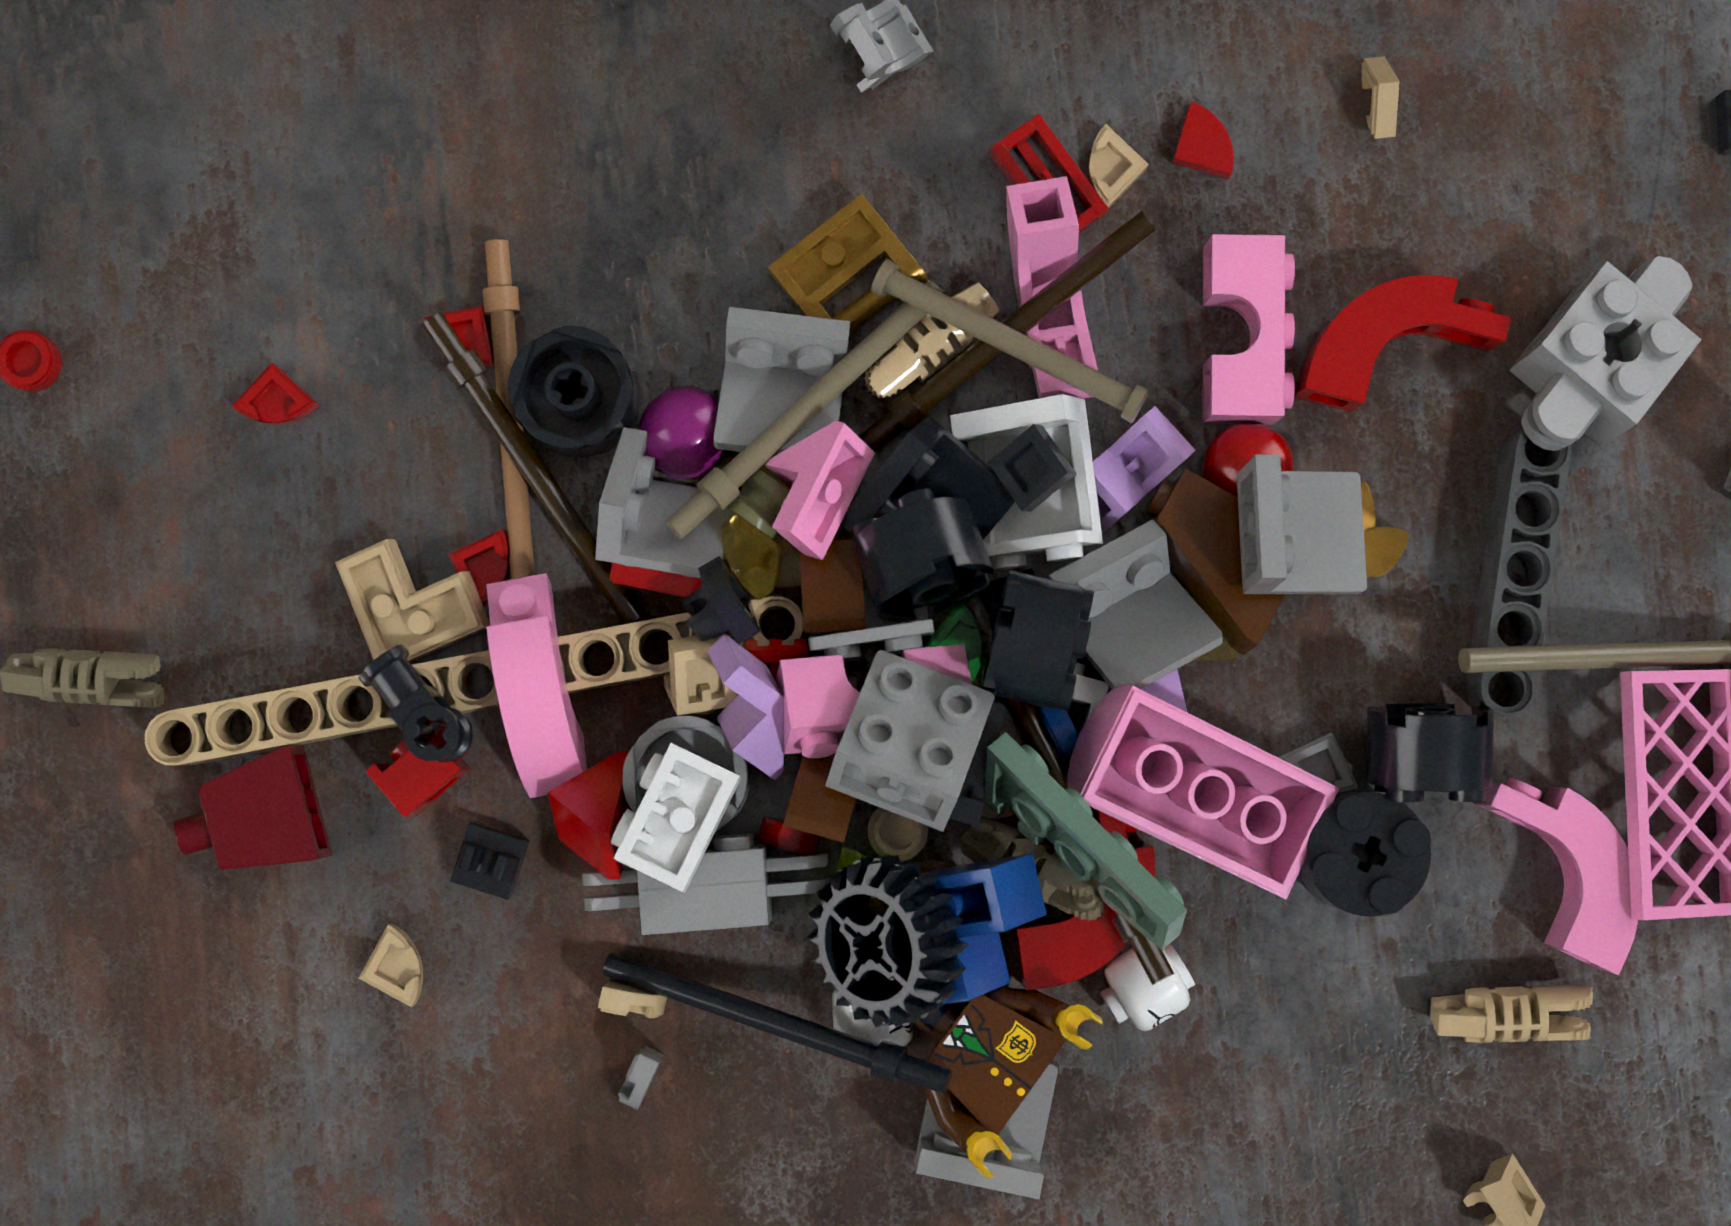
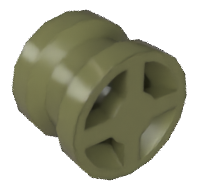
M758 469L745 481L744 486L740 490V495L726 508L765 536L773 539L777 534V531L772 528L773 523L790 490Z

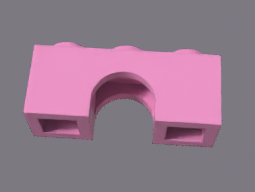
M1212 234L1203 247V306L1228 307L1237 311L1248 324L1250 342L1247 350L1235 355H1211L1203 364L1202 424L1253 423L1274 425L1285 416V409H1291L1293 406L1295 383L1293 373H1285V349H1292L1295 322L1293 313H1285V290H1291L1293 287L1295 261L1293 254H1285V235Z
M964 644L905 649L902 652L901 657L972 685ZM842 655L780 660L775 681L784 696V754L802 753L807 758H823L836 753L860 694L851 686L846 677Z

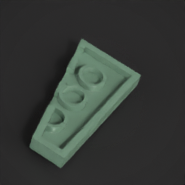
M1005 732L987 747L984 802L997 813H1000L1007 806L1013 810L1021 820L1017 825L1018 830L1035 845L1045 838L1054 845L1061 860V865L1078 881H1088L1092 877L1100 883L1098 890L1103 902L1158 948L1163 950L1181 934L1187 909L1183 906L1184 901L1179 891L1166 878L1162 876L1154 878L1137 861V854L1125 837L1116 831L1110 833L1106 831L1092 817V810L1081 794L1073 788L1068 787L1064 789L1048 774L1049 771L1045 761L1032 747L1028 745L1021 747Z

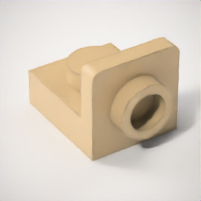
M729 631L723 633L733 640ZM723 634L706 641H701L698 636L668 640L670 673L664 675V688L677 716L710 714L716 709L726 708L737 697L736 692L723 684L707 652Z

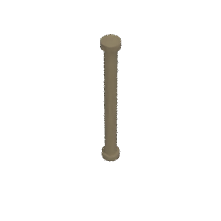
M886 259L879 268L871 287V292L883 298L888 293L1122 411L1121 418L1130 423H1133L1142 408L1149 392L1148 389L1138 384L1135 389H1132L899 272V264L889 259Z

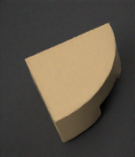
M1385 56L1364 58V63H1362V89H1372L1371 112L1369 116H1366L1370 132L1375 139L1396 137L1400 81Z
M1105 124L1098 133L1091 148L1088 160V180L1109 209L1147 170L1149 164Z
M390 923L383 932L359 979L402 1003L413 1007L420 997L423 985L421 957L411 938L400 927Z
M609 980L602 987L598 1008H601L600 1011L617 1015L626 1016L630 1011L643 1014L647 1018H657L664 1014L667 997L629 984Z

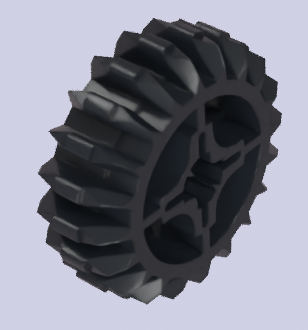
M884 855L875 858L868 856L854 861L853 865L837 870L835 874L830 876V883L825 884L821 890L816 892L821 904L816 905V908L808 914L818 925V928L814 929L806 938L818 945L819 953L811 963L823 965L826 977L821 986L835 987L837 989L836 1006L848 1007L852 1005L854 1020L871 1019L875 1027H888L893 1024L896 1027L899 1025L908 1026L919 1021L920 1017L925 1018L936 1013L938 1008L943 1006V1001L949 999L958 990L954 979L959 978L960 974L966 970V967L956 955L962 953L969 944L956 937L955 928L960 925L964 918L951 916L947 906L953 894H938L936 892L938 875H929L928 873L921 875L919 861L910 862L906 860L901 862L898 855ZM871 896H874L884 901L885 903L878 905L871 898ZM895 978L899 983H896L891 979Z

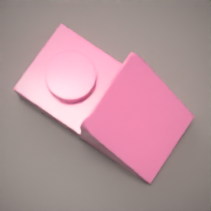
M834 421L769 459L765 464L766 468L790 488L772 528L804 555L823 560L875 452L845 423Z

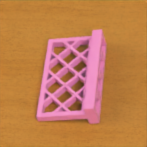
M1731 669L1620 672L1631 919L1659 920L1731 915ZM1703 682H1709L1711 713L1706 719L1689 702ZM1673 683H1683V684H1682V686L1678 689ZM1642 684H1654L1669 701L1655 720L1644 711ZM1679 713L1696 730L1682 751L1665 733ZM1706 743L1713 749L1714 774L1709 780L1692 763ZM1654 745L1672 762L1658 782L1647 773L1646 755ZM1682 775L1699 791L1685 812L1668 795ZM1709 805L1716 810L1717 835L1712 841L1695 825ZM1658 806L1675 823L1660 844L1649 832V818ZM1686 836L1702 853L1687 874L1671 857ZM1713 866L1719 871L1720 902H1712L1698 887ZM1662 868L1678 886L1664 905H1653L1652 880ZM1689 898L1694 902L1685 904Z

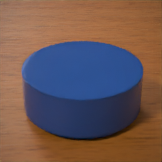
M1037 706L1038 709L1036 710L1061 758L1065 760L1071 757L1079 736L1067 712L1057 708L1050 709Z

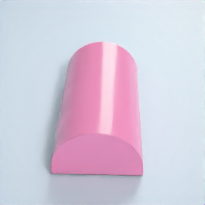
M1121 684L1112 689L1092 711L1075 744L1067 779L1068 787L1081 794L1089 806L1284 899H1287L1306 860L1308 840L1313 827L1324 810L1333 803L1340 789L1130 684Z

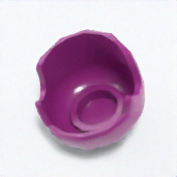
M694 385L670 387L646 406L640 419L639 430L647 431L645 456L655 457L654 470L674 479L700 477L711 471L713 466L719 464L726 450L716 449L713 445L719 401L713 393Z

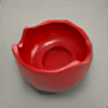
M1235 424L1220 432L1204 453L1202 478L1238 497L1237 473L1255 454L1280 455L1281 471H1295L1294 454L1283 435L1265 424Z

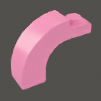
M1067 176L1006 186L1008 236L1018 308L1078 261L1079 223ZM1080 290L1025 335L1098 371L1087 326L1082 292ZM1029 365V369L1032 368L1039 398L1060 394L1082 399L1093 397Z
M547 573L486 584L491 625L486 626L499 707L516 769L530 798L548 795L549 791L588 769L583 732L574 714L564 677L558 643L552 586Z
M1508 777L1505 785L1493 783V786L1487 788V800L1475 802V805L1537 834L1551 847L1561 865L1564 879L1562 903L1544 944L1594 968L1619 975L1634 941L1638 920L1631 919L1628 848L1618 830L1594 804L1569 788L1548 787L1542 802H1539L1543 792L1520 780Z

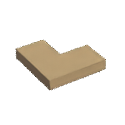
M385 539L335 562L373 660L393 647L403 644L409 651L407 660L410 663L484 631L486 626H491L469 571H461L416 591L396 539Z

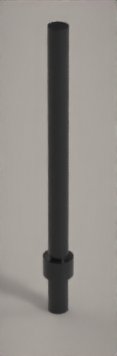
M610 953L603 967L604 976L870 1068V1073L873 1077L896 1084L901 1079L942 1094L947 1092L952 1078L951 1069L908 1055L907 1047L884 1039L880 1044H876L615 953Z

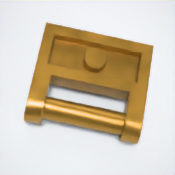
M862 193L768 266L770 275L803 316L850 321L849 335L896 299V297L887 293L882 298L871 292L870 288L833 318L829 316L821 305L885 256L887 259L899 264V272L923 284L928 281L923 269Z

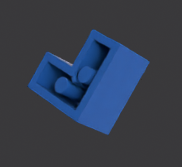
M1033 853L934 869L922 873L921 875L926 873L938 875L936 892L938 894H953L947 906L951 916L964 918L960 925L955 928L956 937L969 944L962 953L956 955L966 967V970L960 974L959 978L954 979L958 990L949 999L944 1000L943 1004L969 1001L1010 983L999 932L1010 930L1047 915Z

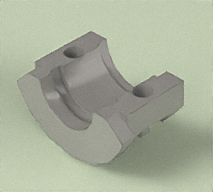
M884 0L868 11L865 10L862 3L855 4L837 14L830 24L837 39H843L846 44H853L865 64L862 72L866 78L857 84L861 93L869 88L875 89L892 74L909 69L933 52L906 4L902 5L899 0Z

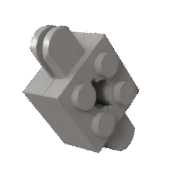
M1657 256L1645 261L1627 278L1607 261L1575 287L1509 370L1537 393L1525 409L1521 421L1525 434L1535 445L1545 450L1557 451L1568 447L1581 438L1583 434H1586L1602 448L1639 423L1702 340L1674 317L1689 297L1692 289L1689 274L1680 263L1671 258Z
M754 833L721 835L713 839V848L706 849L685 893L633 868H623L620 879H607L598 871L582 873L583 886L638 883L639 891L584 897V910L599 911L640 907L642 935L769 925L774 916L772 897L812 894L821 890L825 884L830 883V878L825 877L771 881L770 872L829 866L828 853L769 857L768 844H755Z

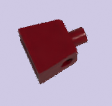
M288 745L278 748L199 786V796L203 813L177 819L174 823L176 840L182 853L188 855L213 848L220 870L305 862L333 856L304 746Z

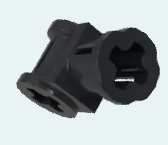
M403 644L382 653L363 670L358 678L365 687L373 686L390 707L391 711L388 714L402 730L404 742L408 750L417 758L426 761L452 762L464 756L470 748L473 739L472 725L468 718L459 710L451 708L436 688L429 687L408 662L409 651ZM433 722L444 723L449 726L442 733L443 738L447 742L444 746L429 743V740L435 735L434 729L430 726Z

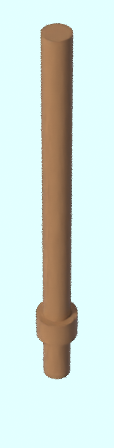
M503 239L488 240L485 242L488 287L484 288L482 293L484 314L491 318L496 393L524 433L523 426L513 410L508 393L510 370L518 355L514 315L520 313L518 287L512 286L509 241ZM500 442L512 580L535 575L528 482Z

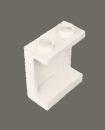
M1060 394L950 415L952 435L960 441L968 442L969 449L986 464L1032 424H1037L1045 428L1077 473L1033 511H1021L1015 502L983 540L994 571L1027 566V555L1046 553L1047 562L1079 559L1083 557L1082 547L1103 544L1085 399Z

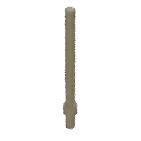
M928 280L925 285L943 293L933 281ZM906 302L898 307L723 469L720 470L714 467L697 483L699 491L665 521L671 532L682 540L715 509L723 511L740 495L738 488L928 313Z
M1731 634L1724 635L1721 640L1462 648L1459 652L1458 664L1463 673L1722 664L1725 669H1731Z

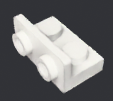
M670 743L665 755L663 756L656 752L644 771L640 787L646 789L647 792L637 812L635 813L628 809L617 825L611 844L619 848L613 859L685 893L741 777Z

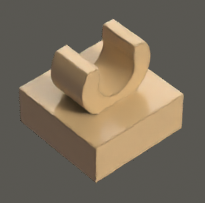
M1513 1153L1492 1161L1484 1180L1472 1184L1463 1200L1466 1207L1473 1206L1478 1202H1485L1491 1206L1494 1213L1484 1217L1481 1226H1538L1545 1208L1544 1202Z

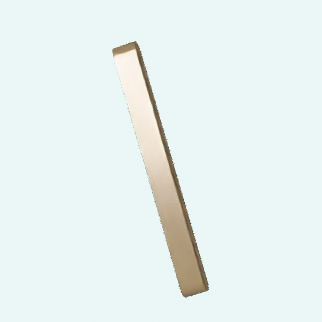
M773 596L751 600L760 632L747 640H757L758 646H769V640L762 634L761 622L763 617L774 609H784L790 612L795 620V628L792 635L782 641V645H794V639H803L805 634L803 615L800 608L792 600ZM687 612L558 637L568 694L661 677L670 673L669 660L660 665L651 664L645 658L643 645L646 638L657 631L668 632L673 639L697 636L687 622V619L691 617L690 614ZM744 641V642L740 643L739 645L745 649V641ZM606 642L614 652V664L606 674L593 676L586 669L584 656L593 644ZM489 650L412 665L420 676L426 677L431 682L432 686L437 689L451 708L459 710L463 714L499 707L495 682L491 692L480 699L474 698L466 686L467 676L474 667L486 665L492 671ZM354 675L163 712L149 722L145 731V746L149 755L161 764L197 765L276 750L288 745H303L398 727V725L388 714L391 711L390 707L373 686L365 687L358 678L360 675ZM363 687L372 696L373 709L366 719L358 721L350 714L348 701L354 691ZM304 699L312 708L313 719L305 731L298 732L290 723L289 712L292 705L298 700ZM240 711H245L252 721L250 737L243 743H238L230 732L231 720ZM181 722L190 728L192 734V743L184 754L177 753L171 744L172 731Z

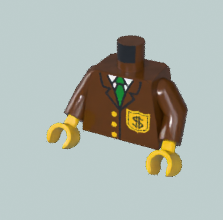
M999 987L967 1001L959 1012L949 1004H943L936 1013L925 1018L920 1017L919 1021L912 1023L937 1042L924 1060L952 1070L951 1082L945 1094L924 1088L937 1125L967 1153L970 1162L983 1177H993V1174L983 1164L984 1157L988 1152L1001 1150L1011 1160V1151L998 1135L1066 1042L1057 1033H1062L1066 1039L1080 1049L1087 1050L1092 1047V1044L1087 1040L1077 1036L1078 1026L1083 1021L1089 1019L1094 1020L1100 1025L1103 1024L1101 1017L1086 1006L1080 1004L1070 1006L1037 990L1026 991L1019 988Z

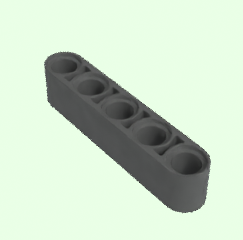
M1524 429L1511 434L1502 444L1470 648L1543 646L1571 459V445L1557 451L1545 450V462L1542 467L1533 465L1525 455L1524 446L1528 436L1525 434ZM1520 496L1528 498L1534 503L1537 510V518L1532 527L1523 524L1516 515L1515 506ZM1512 555L1520 557L1528 568V578L1522 587L1514 584L1507 574L1506 566ZM1504 614L1511 616L1519 626V637L1513 646L1506 645L1498 635L1497 626ZM1539 670L1466 673L1465 698L1471 708L1473 705L1493 709L1494 717L1516 716L1525 712L1532 704L1536 694ZM1497 673L1508 680L1511 690L1510 697L1503 706L1497 705L1489 695L1488 686L1490 680Z

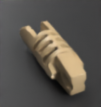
M979 282L951 296V298L991 318H994L1000 311L994 299ZM927 314L899 339L889 351L874 362L875 365L873 367L870 366L869 370L865 371V377H862L864 384L862 385L866 387V392L869 391L871 393L870 396L875 395L877 398H880V396L882 398L886 396L891 397L892 394H897L898 389H904L916 378L923 383L966 349L975 337Z
M1589 985L1530 986L1529 988H1524L1523 986L1495 987L1491 990L1488 987L1465 989V994L1432 997L1430 1020L1437 1035L1463 1037L1465 1042L1491 1043L1493 1040L1498 1042H1526L1529 1039H1532L1534 1042L1590 1039L1591 1026L1586 1019L1575 1017V1015H1549V1012L1572 1011L1573 1009L1579 1011L1580 1009L1590 1008L1593 1001L1592 987H1589Z

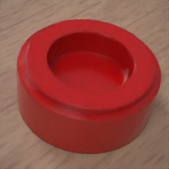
M19 330L7 335L0 342V378L8 385L24 392H39L50 387L58 378L62 367V358L58 347L49 338L35 331Z
M763 817L758 834L761 842L804 855L817 852L821 836L783 826V820Z

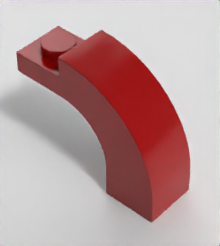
M1419 275L1399 278L1380 284L1354 299L1318 334L1304 359L1294 398L1352 412L1364 404L1375 361L1387 342L1407 335H1426L1489 352L1506 341L1511 317L1494 313L1495 307L1481 300L1460 299L1458 303H1454L1453 299L1458 283L1456 278Z
M1092 807L1093 818L1109 833L1116 831L1127 840L1128 835H1135L1137 833V828ZM1146 843L1132 845L1138 857L1137 861L1155 877L1154 846ZM1103 902L1104 911L1101 912V917H1097L1096 920H1081L1079 917H1074L1073 914L1066 913L1056 918L1027 922L1013 928L1021 983L1026 991L1043 989L1076 981L1095 972L1113 959L1128 943L1122 942L1111 921L1116 917L1113 909Z

